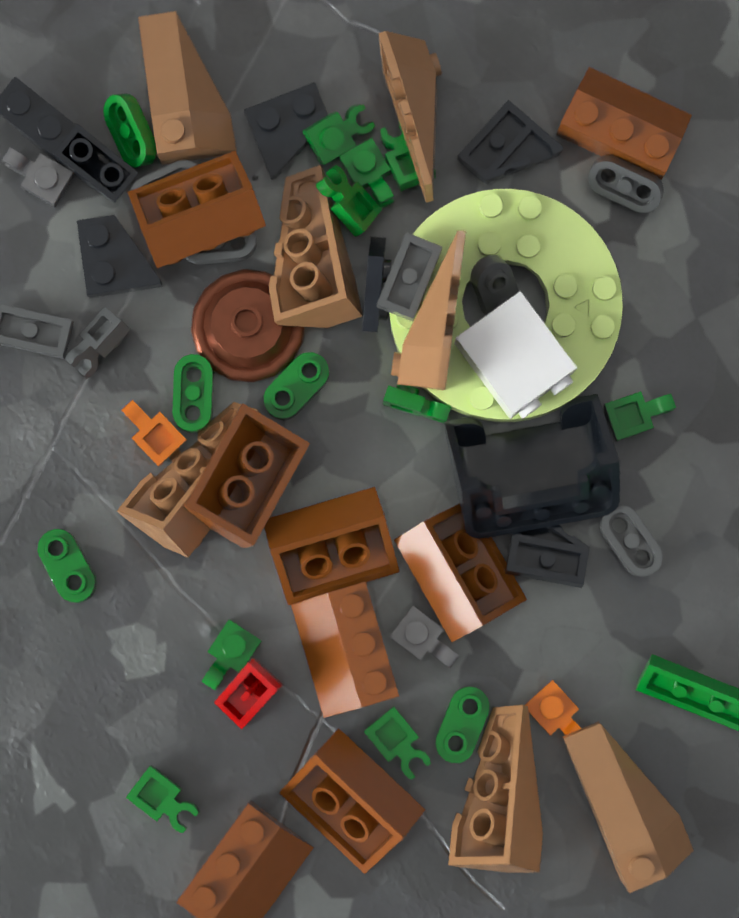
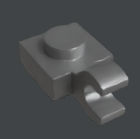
M9 148L2 159L6 167L25 177L20 185L22 189L53 207L57 206L75 176L71 170L41 153L35 162H32L23 154Z
M414 606L411 607L389 636L420 661L429 652L450 668L459 656L438 640L444 629Z

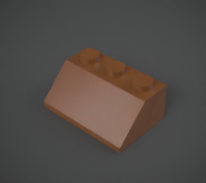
M589 67L570 102L556 135L599 156L613 155L657 175L662 180L679 147L692 115Z
M236 151L128 192L140 228L157 268L167 264H176L185 257L203 250H212L224 242L237 237L248 236L266 226L253 187Z
M242 403L184 507L208 528L240 547L254 546L310 443Z
M375 487L270 517L264 527L270 552L288 605L400 572L385 515Z
M460 503L423 521L394 539L451 642L480 628L527 600L514 575L505 574L507 563L493 538L478 539L467 534Z
M366 581L291 605L324 718L399 697Z
M339 728L279 792L284 799L364 874L405 837L426 810Z
M251 800L176 903L196 918H263L314 846Z

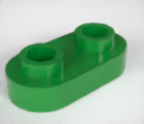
M128 93L111 95L104 104V119L122 159L131 167L150 165L157 154L156 143L138 101Z
M306 352L297 356L266 389L264 405L267 412L279 420H288L295 417L326 385L329 379V367L326 360L321 355L313 352ZM307 365H313L317 369L316 375L312 378H307L302 374L303 368ZM279 393L289 394L290 402L287 405L280 406L276 403V396Z
M197 354L182 357L174 368L173 418L182 430L189 433H197L207 428L213 414L214 372L209 361ZM192 369H198L202 373L200 380L197 382L188 380V373ZM191 407L200 409V416L196 420H189L186 417V413Z
M53 529L46 532L39 540L38 555L57 592L63 599L69 602L80 603L88 600L96 590L97 580L76 538L71 533L61 529ZM56 541H60L64 547L63 552L58 556H54L50 550L51 545ZM78 575L82 580L81 587L77 590H72L68 584L69 579L72 576Z
M463 687L457 690L450 700L435 740L437 752L444 760L450 763L464 762L472 755L489 713V700L480 689ZM467 699H473L477 703V710L473 714H466L463 711L462 705ZM452 736H459L463 740V746L458 751H453L448 747V741Z

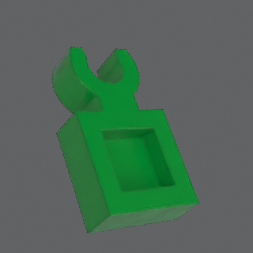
M364 104L351 106L346 111L344 119L341 118L339 112H332L302 131L320 164L325 165L355 147L356 144L351 135L355 133L366 134L373 130L375 127L373 122L364 123L362 126H359L356 122L357 114L366 109Z
M399 122V129L402 134L398 137H391L386 128L383 127L381 128V141L387 149L392 150L385 153V160L401 192L420 183Z
M335 165L325 173L327 176L315 185L322 195L331 197L335 201L334 205L330 208L331 211L357 237L366 231L382 211V208L358 181L349 185L343 169Z
M397 383L396 388L387 387L383 400L384 406L419 417L423 416L443 424L447 421L451 406L425 399V397L418 395L420 390L413 386L399 385Z
M394 706L364 730V733L388 762L397 755L401 759V769L409 779L415 777L408 766L412 758L418 757L422 759L427 766L431 764L429 756L424 751L414 749L410 745L419 736Z
M152 765L148 767L126 796L129 801L156 822L159 821L164 813L168 815L171 826L180 833H184L187 827L179 821V812L187 810L194 816H197L200 812L198 807L192 802H180L177 800L176 797L182 788Z

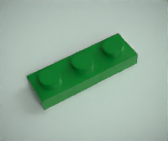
M651 655L638 679L636 691L739 731V688L656 655Z

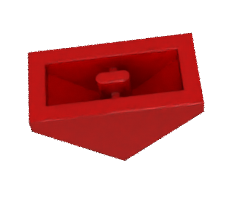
M252 658L214 703L236 725L243 729L284 684L256 658Z

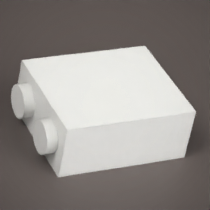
M521 291L455 339L454 344L509 419L518 413L522 419L527 417L542 405L538 399L551 390L555 396L574 382L570 376L577 369L576 365Z

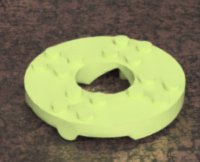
M492 189L465 195L446 204L429 216L412 234L443 247L416 313L417 316L457 231H466L445 390L423 389L438 402L451 406L452 410L484 421H525L547 415L562 408L565 404L578 397L596 379L610 358L618 339L623 311L622 289L618 271L610 251L602 238L584 218L568 206L542 194L518 189ZM488 255H498L508 265L523 266L538 278L545 293L546 316L544 324L577 367L570 376L574 381L571 385L555 396L551 390L538 399L542 405L523 419L519 413L509 419L454 344L456 337L470 328L464 317L462 299L465 288L471 282V271L480 259ZM389 312L394 341L398 351L402 353L403 343L413 322Z

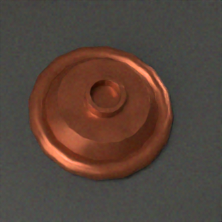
M242 269L220 276L203 290L193 308L191 333L196 351L200 356L209 361L213 371L229 380L256 382L274 377L291 364L303 344L305 327L283 326L275 323L269 293L270 276L273 275L266 271Z

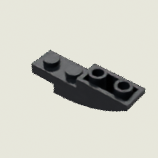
M14 77L0 94V116L22 132L24 137L65 168L71 170L75 176L113 203L118 200L138 174L135 169L80 125H75L17 77Z

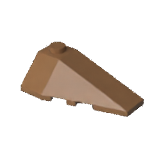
M176 11L138 17L156 150L161 164L167 165L179 160L191 161L222 156L233 151L237 153L231 114Z
M383 31L378 33L383 74L427 203L433 201L437 110L436 77L442 75L440 63L436 53L429 54L425 40Z
M321 165L285 178L279 217L282 222L279 243H275L274 255L277 258L274 276H270L269 283L274 321L277 325L329 328L363 316L356 280L339 221L330 209L334 205L331 197L322 195L315 185L326 177Z
M457 231L405 338L402 353L394 352L391 375L398 376L399 385L445 390L466 231Z
M233 402L216 416L207 428L198 432V441L182 453L178 449L169 457L172 463L156 477L150 473L142 479L117 512L163 547L189 558L192 552L201 544L210 528L188 511L184 505L241 404Z
M528 706L493 707L478 749V755L481 759L474 779L468 778L464 789L469 794L462 814L456 813L452 824L448 865L506 873H539L543 828Z
M599 721L563 736L618 876L628 892H634L667 878L694 851L680 815Z

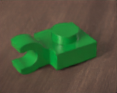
M373 138L339 156V161L352 183L358 181L364 189L368 187L377 204L382 209L394 203V195L383 179L391 174V169Z
M641 391L603 405L616 442L654 429L652 417L674 411L676 408L671 393L645 402Z
M228 620L207 651L217 659L201 682L216 691L230 668L238 673L241 672L262 640L233 621Z

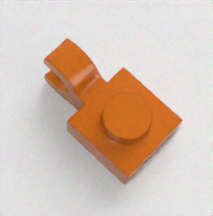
M133 400L121 410L140 430L132 439L158 467L187 441L161 412L151 419Z
M553 680L525 704V706H528L529 714L549 736L558 728L564 735L582 729L571 718L579 708Z

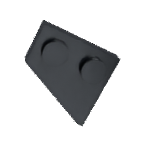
M371 237L362 331L378 332L379 320H387V311L377 308V303L382 293V282L386 283L391 271L392 262L390 259H384L386 238Z

